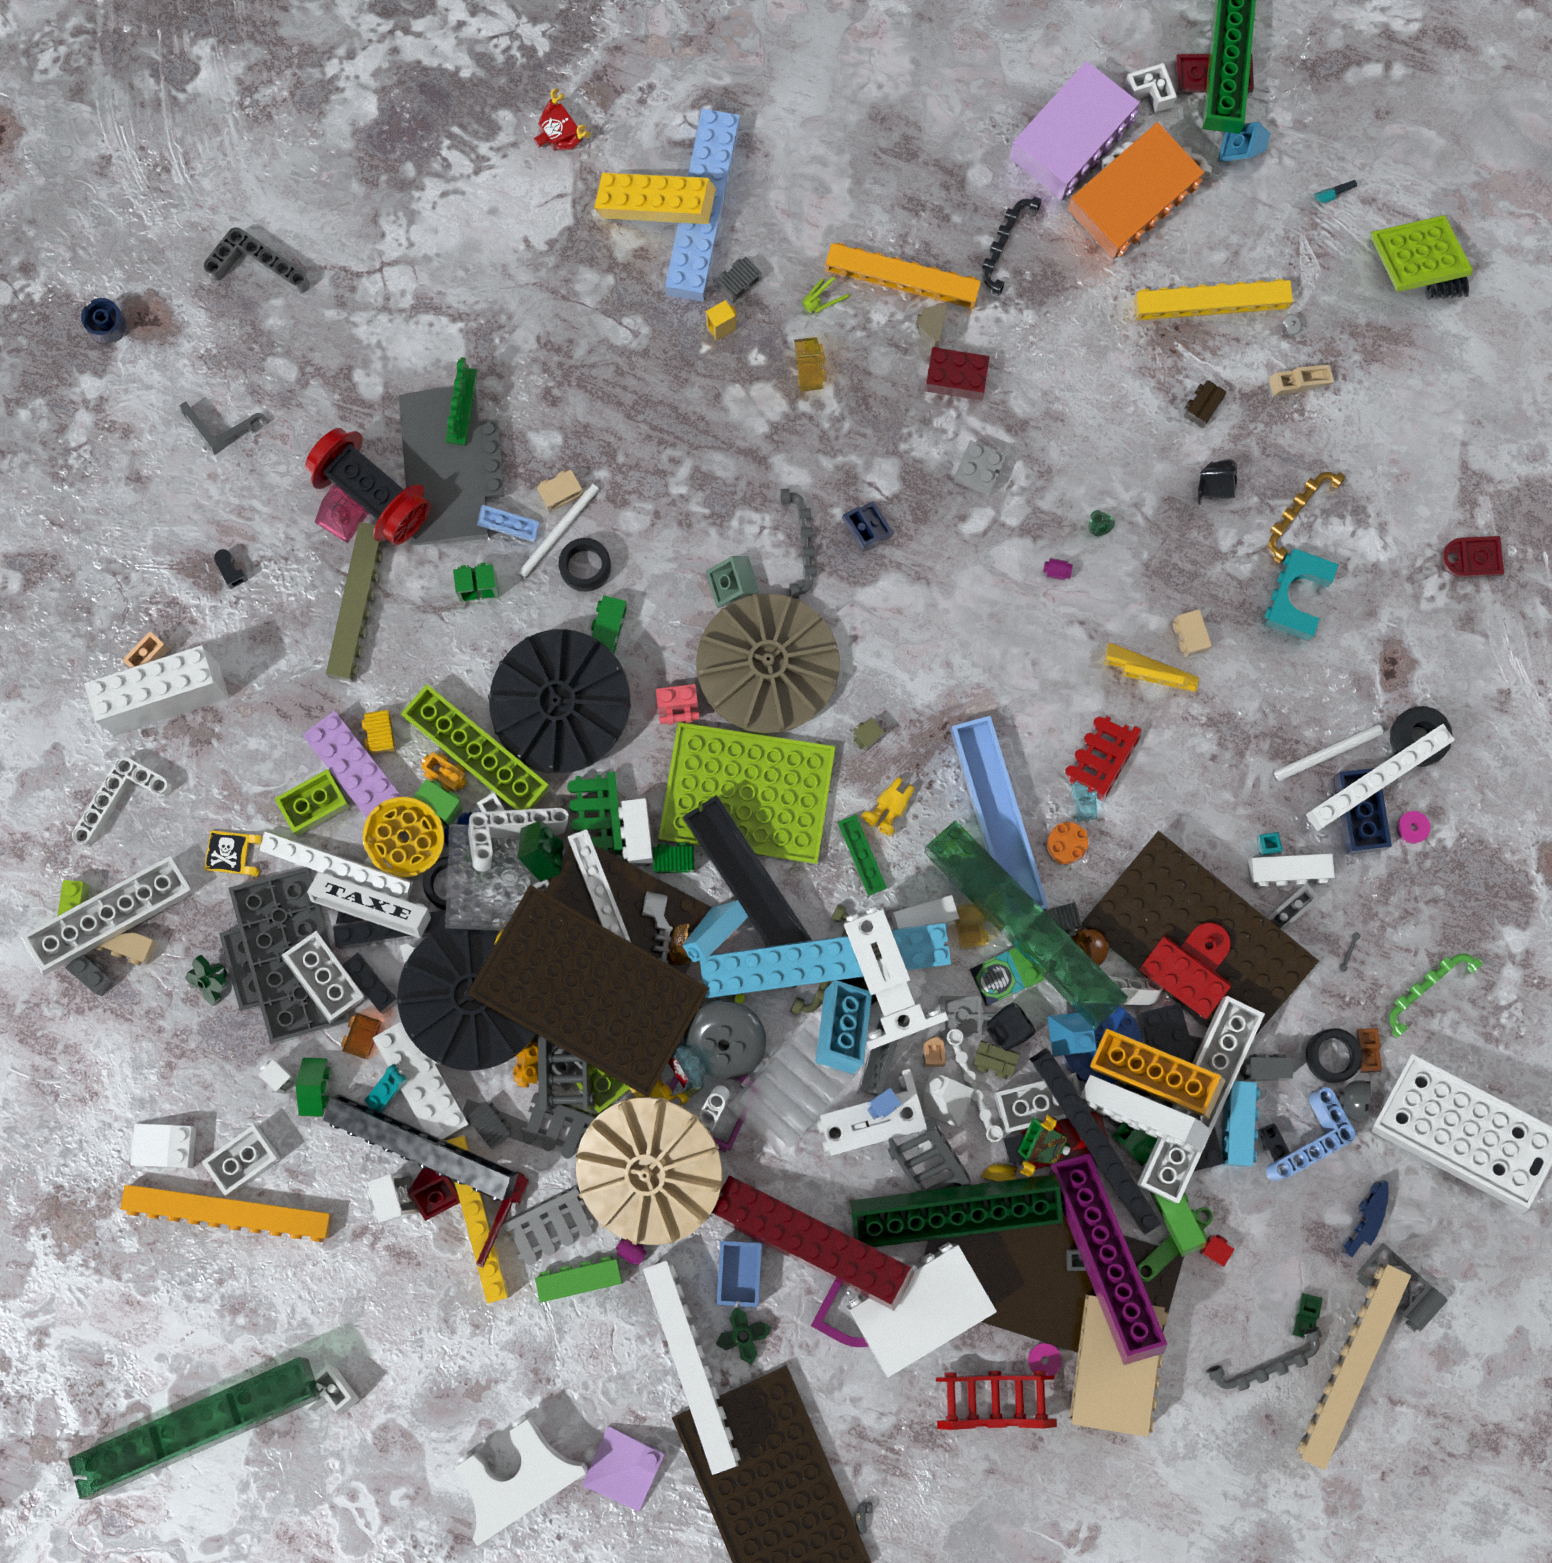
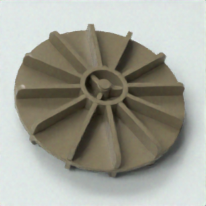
M754 593L722 608L704 630L696 657L699 684L704 696L713 709L733 725L745 731L758 733H784V731L797 728L813 719L830 700L837 684L840 668L836 640L822 616L808 605L794 599L793 596Z

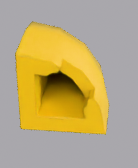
M994 1163L985 1168L980 1177L994 1182L1016 1179L1015 1175L1018 1168L1006 1163Z

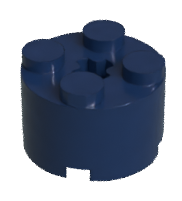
M96 298L90 301L91 303L87 307L85 306L81 313V321L87 332L94 340L101 343L119 341L125 331L126 320L118 306L107 298Z

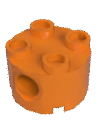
M1073 822L1059 823L1051 830L1046 839L1047 853L1054 862L1060 865H1070L1077 862L1083 857L1088 848L1086 830Z

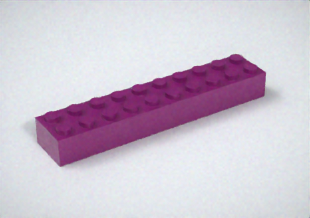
M1091 1154L1051 1164L1049 1175L1056 1174L1058 1179L1062 1210L1123 1364L1127 1365L1163 1354L1168 1345Z

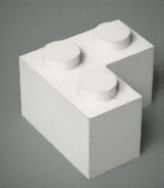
M1164 63L1127 75L1125 81L1127 93L1136 100L1149 96L1155 113L1174 106L1177 96Z
M330 1365L323 1368L295 1393L305 1408L312 1411H317L328 1401L335 1412L344 1414L360 1400L339 1370Z

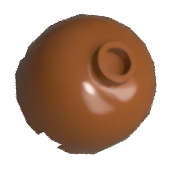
M1077 930V934L1072 936L1071 949L1076 952L1084 970L1099 967L1107 957L1109 951L1108 942L1097 930Z

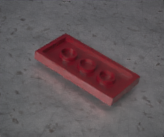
M1209 54L1176 55L1177 93H1206ZM1252 54L1250 61L1248 93H1253L1254 90Z

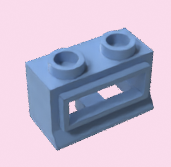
M889 1088L868 1103L869 1108L867 1111L874 1120L880 1117L884 1119L895 1111V1108L902 1106L891 1088Z

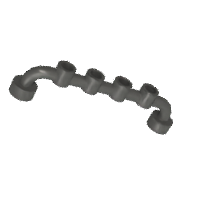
M789 488L780 490L781 504H790V500H794L798 504L801 552L804 565L803 573L805 577V584L799 587L798 583L789 584V594L794 599H799V595L805 594L811 589L813 577L817 576L816 565H811V558H815V548L809 545V539H813V528L808 527L807 520H811V509L806 508L805 501L801 495L790 492Z
M1312 1327L1303 1332L1306 1341L1311 1342V1347L1308 1350L1295 1352L1290 1357L1275 1360L1267 1366L1257 1367L1252 1372L1237 1375L1229 1381L1222 1378L1225 1375L1222 1366L1216 1365L1207 1369L1209 1380H1214L1221 1388L1232 1389L1237 1387L1238 1391H1244L1250 1387L1249 1382L1255 1379L1258 1383H1264L1270 1379L1268 1374L1276 1372L1278 1376L1284 1375L1289 1372L1288 1366L1293 1364L1297 1368H1302L1308 1365L1307 1359L1316 1355L1319 1350V1339L1322 1337L1320 1328Z

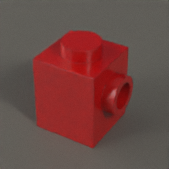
M1218 1234L1216 1236L1209 1235L1205 1248H1202L1199 1253L1217 1265L1225 1267L1234 1248L1226 1244L1228 1240Z

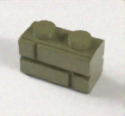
M981 1040L972 1065L976 1066L977 1071L987 1073L989 1070L995 1072L996 1077L1007 1080V1077L1012 1078L1020 1053L1011 1050L1005 1051L1000 1046Z

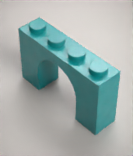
M1294 548L1284 558L1283 564L1286 566L1284 571H1280L1278 575V588H1274L1270 600H1273L1272 605L1267 607L1264 618H1267L1265 625L1310 641L1314 637L1320 618L1299 611L1291 604L1288 597L1289 585L1296 580L1305 579L1329 587L1334 580L1339 564Z

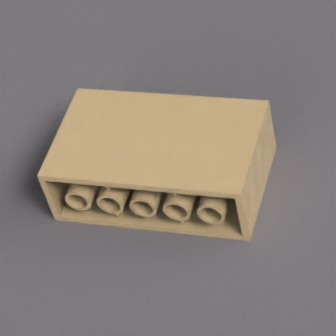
M1086 1295L1069 1422L1072 1425L1148 1437L1149 1432L1152 1433L1154 1427L1151 1412L1156 1410L1157 1398H1154V1389L1158 1390L1159 1377L1156 1373L1157 1368H1161L1162 1355L1124 1365L1097 1296ZM1152 1305L1162 1329L1163 1325L1167 1324L1168 1312H1164V1307Z

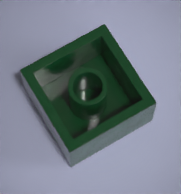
M542 820L522 827L517 858L540 882L560 875L564 850L562 840L558 839L551 828L546 826Z

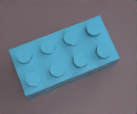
M834 980L825 989L815 1063L850 1074H854L864 1065L872 997L869 991Z
M1234 1081L1223 1105L1221 1151L1225 1164L1221 1165L1250 1167L1257 1160L1254 1142H1257L1258 1138L1255 1121H1258L1259 1117L1256 1100H1259L1260 1089L1257 1088L1256 1082Z

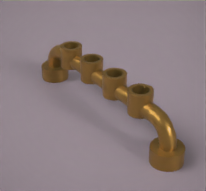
M1323 472L1315 479L1310 478L1306 482L1304 488L1307 490L1304 494L1299 492L1293 500V503H1295L1292 509L1287 507L1281 516L1284 520L1281 524L1276 522L1270 530L1272 535L1268 541V547L1275 555L1273 558L1280 564L1289 552L1283 546L1279 549L1276 546L1277 540L1283 535L1290 523L1294 521L1300 510L1317 491L1320 484L1324 480H1331L1330 485L1338 489L1346 478L1344 474L1339 472L1336 475L1332 472Z

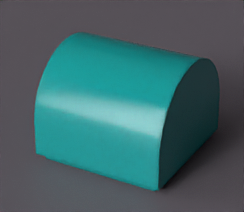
M1279 832L1258 835L1257 842L1261 856L1282 853L1283 848Z

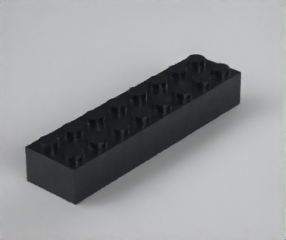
M1181 1003L1137 1014L1146 1045L1193 1063L1195 1053ZM1160 1099L1162 1105L1172 1108V1103ZM1215 1126L1194 1171L1225 1164Z

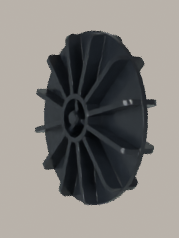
M546 630L524 638L498 663L499 666L492 680L490 695H488L490 717L494 732L506 750L523 764L548 773L576 772L600 761L620 741L631 708L629 684L625 670L619 660L599 640L574 630Z
M464 921L445 926L428 935L413 950L404 964L397 991L398 1011L402 1025L414 1045L427 1057L441 1065L466 1071L493 1068L517 1056L536 1035L467 995L469 988L493 949L499 932L504 929L502 926L482 921Z

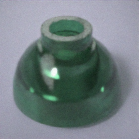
M1095 510L1090 515L1088 529L1093 536L1106 535L1115 526L1114 518L1108 513Z

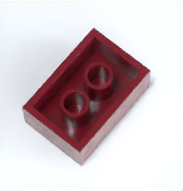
M932 347L925 392L982 401L990 356Z

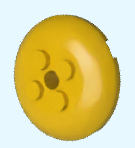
M402 796L385 800L371 811L365 821L363 828L365 851L372 860V863L383 872L398 877L416 876L432 867L443 850L445 837L439 816L434 814L435 811L428 804L416 798ZM406 831L410 839L407 841L402 840L400 832Z

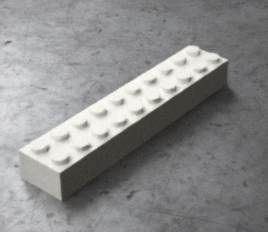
M1229 996L1221 999L1192 1063L1219 1074L1225 1079L1210 1118L1207 1119L1174 1104L1172 1109L1196 1118L1210 1128L1212 1132L1265 1015L1264 1013ZM1158 1137L1137 1185L1173 1203L1179 1204L1202 1152L1193 1150L1190 1153L1180 1148L1181 1146L1177 1144L1171 1145Z
M668 1261L647 1267L643 1271L711 1473L714 1475L739 1466L737 1461L741 1459L737 1448H732L730 1442L733 1440L730 1427H725L723 1421L727 1419L724 1409L721 1406L718 1407L716 1399H719L716 1386H711L709 1380L713 1378L708 1365L704 1366L702 1360L706 1358L702 1345H697L696 1338L699 1336L695 1325H690L688 1319L692 1317L687 1304H683L682 1298L685 1295L680 1284L677 1285L675 1278L678 1277L676 1268L673 1264L670 1265Z

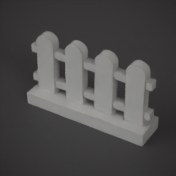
M577 1185L505 1220L502 1228L505 1233L510 1231L511 1235L508 1236L509 1241H515L520 1252L517 1255L519 1260L523 1259L527 1265H532L536 1261L535 1252L542 1249L545 1255L550 1256L555 1251L553 1243L561 1240L564 1246H570L574 1241L572 1234L578 1231L583 1237H589L592 1234L591 1225L594 1224L592 1218L588 1220L582 1208V1205L585 1203L583 1199L578 1200L577 1198L580 1193ZM566 1203L567 1207L560 1210L559 1206ZM547 1212L549 1216L541 1219L540 1215ZM568 1212L571 1213L576 1223V1226L570 1229L563 1217ZM550 1221L558 1234L550 1238L544 1225ZM529 1222V1226L522 1228V1224ZM532 1230L539 1243L534 1247L531 1246L526 1236V1233Z

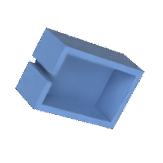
M720 1241L717 1305L735 1306L736 1301H740V1306H759L762 1243Z

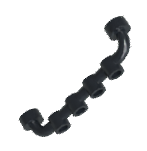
M1034 196L1033 199H1021L1015 204L1013 209L1008 208L1004 219L1008 221L1005 226L1000 225L997 236H1000L998 242L993 241L990 252L993 253L991 259L986 258L982 269L985 270L983 276L984 283L988 288L992 289V294L996 296L1001 295L1005 282L999 279L993 282L991 275L995 271L999 257L1002 255L1007 239L1011 235L1012 228L1017 222L1020 210L1028 206L1030 212L1037 213L1042 202L1041 198Z

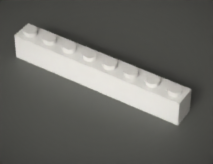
M1444 724L1440 725L1311 810L1306 816L1315 829L1319 831L1455 741V739Z

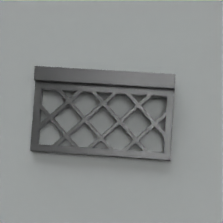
M906 1015L899 1016L898 1021L904 1023ZM879 1020L876 1030L881 1029L883 1032L885 1030L881 1020ZM898 1039L870 1050L858 1087L859 1091L874 1096L882 1094Z

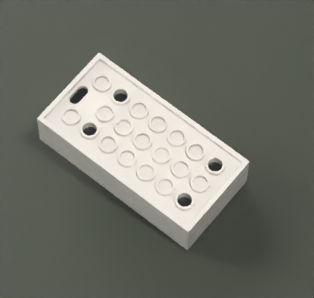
M1413 1054L1410 1056L1371 1131L1523 1213L1530 1208L1552 1166V1126Z

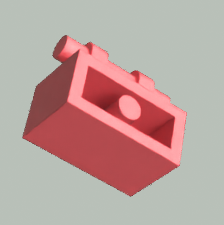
M695 684L656 689L659 715L667 714L666 716H659L660 724L668 723V725H674L675 722L683 721L691 723L692 720L700 719L699 712H691L698 710Z

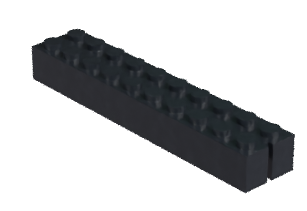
M717 795L701 804V812L697 807L682 817V820L735 900H738L745 910L748 920L766 947L812 940Z

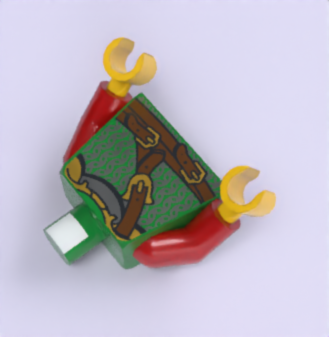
M1048 1114L1045 1116V1121L1033 1117L1018 1150V1153L1027 1160L1023 1161L1024 1168L1020 1173L1028 1177L1033 1175L1035 1168L1044 1166L1047 1163L1054 1164L1057 1162L1060 1154L1066 1156L1070 1152V1145L1065 1143L1067 1137L1062 1133L1063 1128L1055 1117H1050Z

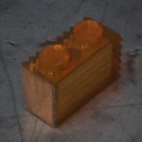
M356 1013L349 1021L348 1027L351 1029L348 1036L345 1035L342 1040L341 1047H344L342 1051L368 1060L374 1045L373 1037L378 1034L382 1021Z

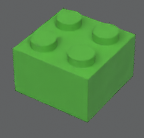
M426 779L413 798L428 804L435 811L434 814L439 816L441 822L450 828L464 809L461 804L462 801L454 792L449 791L447 793L436 780L433 779L431 782Z

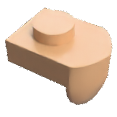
M938 1036L927 1039L923 1045L924 1067H945L946 1065L944 1041Z

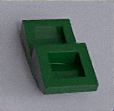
M1301 1293L1291 1336L1305 1339L1303 1332L1309 1328L1316 1327L1317 1319L1320 1317L1323 1298Z

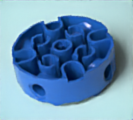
M1089 1004L1074 1012H1089L1094 1029L1096 1050L1099 1046L1097 1041L1102 1040L1106 1029L1143 1043L1142 1032L1136 1020L1121 1007L1113 1004ZM1096 1052L1061 1056L1067 1070L1070 1073H1076L1077 1079L1087 1083L1089 1076L1092 1075L1111 1084L1117 1082V1080L1100 1074L1090 1067Z

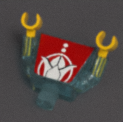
M679 1042L668 1064L685 1092L673 1096L674 1099H680L679 1105L682 1106L689 1102V1098L703 1089L706 1069L693 1047L684 1046Z

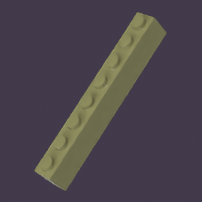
M359 522L326 671V675L331 679L353 682V678L357 677L358 665L356 664L358 658L362 656L363 647L361 646V641L366 637L367 628L365 623L366 620H369L371 614L369 604L370 601L374 600L375 590L373 586L374 582H377L379 578L377 568L378 563L381 564L383 559L382 545L386 544V541L378 542L374 539L375 525Z

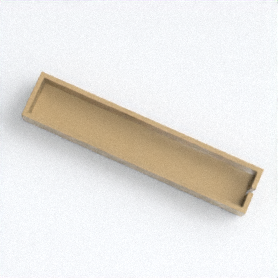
M1383 1264L1376 1269L1373 1277L1376 1279L1374 1286L1370 1285L1365 1294V1297L1368 1298L1366 1304H1361L1357 1312L1358 1322L1357 1324H1352L1349 1330L1350 1340L1348 1344L1344 1343L1339 1354L1342 1355L1339 1363L1335 1362L1331 1374L1334 1376L1331 1382H1326L1322 1391L1325 1396L1322 1402H1317L1314 1409L1316 1413L1314 1421L1310 1420L1305 1429L1308 1433L1306 1439H1301L1296 1450L1299 1452L1298 1456L1302 1460L1323 1470L1326 1469L1411 1278L1410 1274L1389 1264Z

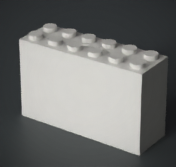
M202 645L84 683L95 722L114 736L229 699L219 663Z
M946 1242L938 1247L939 1251L932 1254L930 1252L921 1257L922 1262L917 1265L913 1263L908 1265L912 1267L914 1275L895 1311L866 1296L860 1297L858 1295L848 1301L850 1305L846 1306L887 1377L892 1376L997 1312L959 1245Z

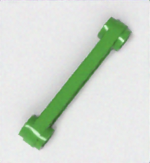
M1205 1207L1195 1211L1198 1218L1196 1222L1199 1228L1205 1229L1213 1221V1213ZM1200 1212L1206 1214L1207 1222L1200 1220ZM1171 1235L1137 1266L1142 1282L1152 1280L1180 1253ZM1142 1267L1148 1269L1149 1277L1146 1278L1141 1275L1140 1270Z

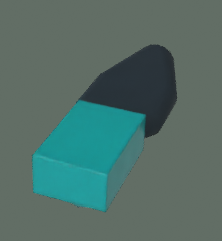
M1352 180L1314 193L1315 200L1321 203L1335 200L1336 194L1357 187V182Z

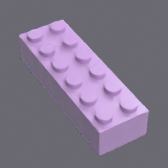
M335 710L303 734V737L366 818L383 801L394 797H402Z

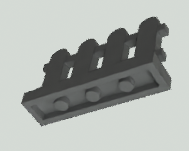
M536 1092L531 1100V1103H534L535 1106H530L528 1111L532 1113L527 1127L523 1126L521 1129L524 1132L523 1140L527 1144H532L536 1138L543 1139L542 1147L545 1151L553 1150L555 1145L563 1147L561 1151L562 1156L569 1159L575 1152H578L579 1147L577 1145L582 1132L585 1133L587 1127H584L585 1123L590 1125L598 1115L569 1104H555L552 1106L554 1114L539 1111V1095ZM566 1116L573 1118V1121L566 1120ZM544 1118L551 1120L546 1134L539 1132ZM563 1125L570 1127L565 1141L558 1139Z

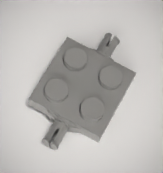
M940 996V1009L944 1008L948 1017L947 1021L939 1023L941 1038H946L948 1032L952 1029L960 1030L963 1033V1037H982L984 1021L991 1020L993 1017L988 1016H995L996 1012L984 1013L981 996Z

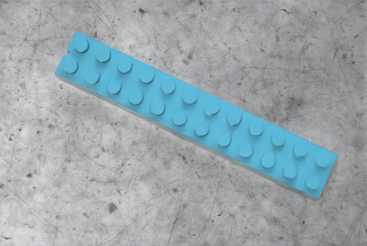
M945 922L891 929L907 970L951 964L948 944L944 945V942H948ZM848 935L711 954L707 959L700 961L703 985L709 988L705 998L863 977Z

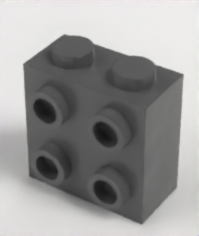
M1253 1054L1243 1061L1240 1074L1244 1077V1081H1285L1293 1078L1292 1058L1286 1057V1054L1269 1055V1057H1266L1265 1054Z

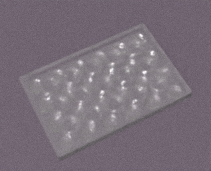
M450 824L445 928L501 931L505 928L530 885V871L517 858L520 837L491 838L493 850L491 867L485 872H480L473 867L468 835L469 825Z

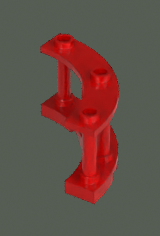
M988 1371V1375L957 1376V1372H945L944 1377H936V1382L947 1383L948 1416H945L946 1420H937V1429L1007 1428V1426L1039 1429L1057 1427V1418H1048L1045 1408L1044 1380H1054L1055 1375H1046V1371H1034V1375H1001V1371ZM991 1380L992 1414H990V1418H979L976 1410V1381ZM999 1380H1015L1016 1414H1014V1417H1003L1000 1414ZM1023 1380H1036L1037 1414H1035V1418H1027L1024 1413ZM967 1381L968 1414L966 1419H958V1416H956L955 1382Z

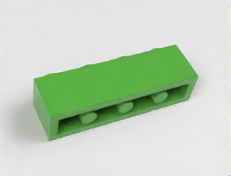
M1149 1191L1181 1256L1183 1257L1205 1248L1207 1235L1203 1228H1199L1196 1222L1198 1221L1197 1215L1193 1209L1190 1210L1187 1204L1189 1200L1186 1193H1183L1179 1204Z
M612 1256L600 1258L601 1263L592 1264V1260L580 1263V1268L572 1269L570 1265L559 1268L560 1272L552 1274L551 1270L539 1272L540 1277L535 1278L540 1303L623 1284L618 1259L613 1260Z

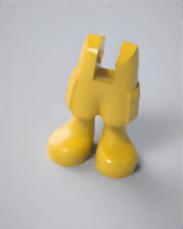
M897 777L880 794L876 800L878 806L872 812L864 811L861 815L865 822L875 827L884 811L888 809L889 813L879 824L877 830L889 837H892L895 833L893 827L895 818L903 815L907 809L908 801L915 790V787L910 784L903 794L897 789L900 788L904 780L900 777Z

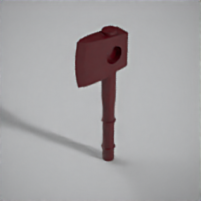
M516 1171L519 1174L512 1195L502 1201L491 1231L488 1233L487 1240L476 1262V1265L483 1268L487 1258H489L490 1251L496 1238H498V1233L507 1218L512 1204L520 1205L529 1184V1179L525 1178V1175L521 1172Z

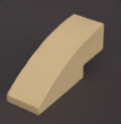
M1330 365L1298 367L1293 371L1276 372L1268 378L1273 396L1299 393L1334 383Z

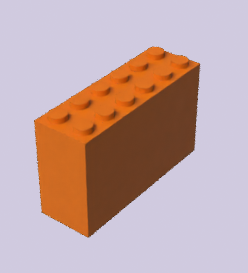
M1157 122L1075 193L1070 199L1067 210L1112 259H1115L1117 256L1122 257L1132 243L1134 245L1143 238L1142 235L1145 231L1148 233L1156 227L1160 218L1164 220L1171 213L1170 210L1174 206L1179 207L1186 200L1185 197L1189 193L1191 195L1200 188L1199 185L1203 181L1202 177L1205 172Z

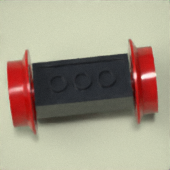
M335 428L329 431L315 444L306 459L305 469L312 475L311 485L315 489H322L333 483L377 521L373 532V537L376 541L383 542L388 540L395 546L406 542L423 525L431 509L430 502L424 498V487L420 484L412 485L405 490L359 452L363 442V437L359 432L352 431L347 433L342 428Z

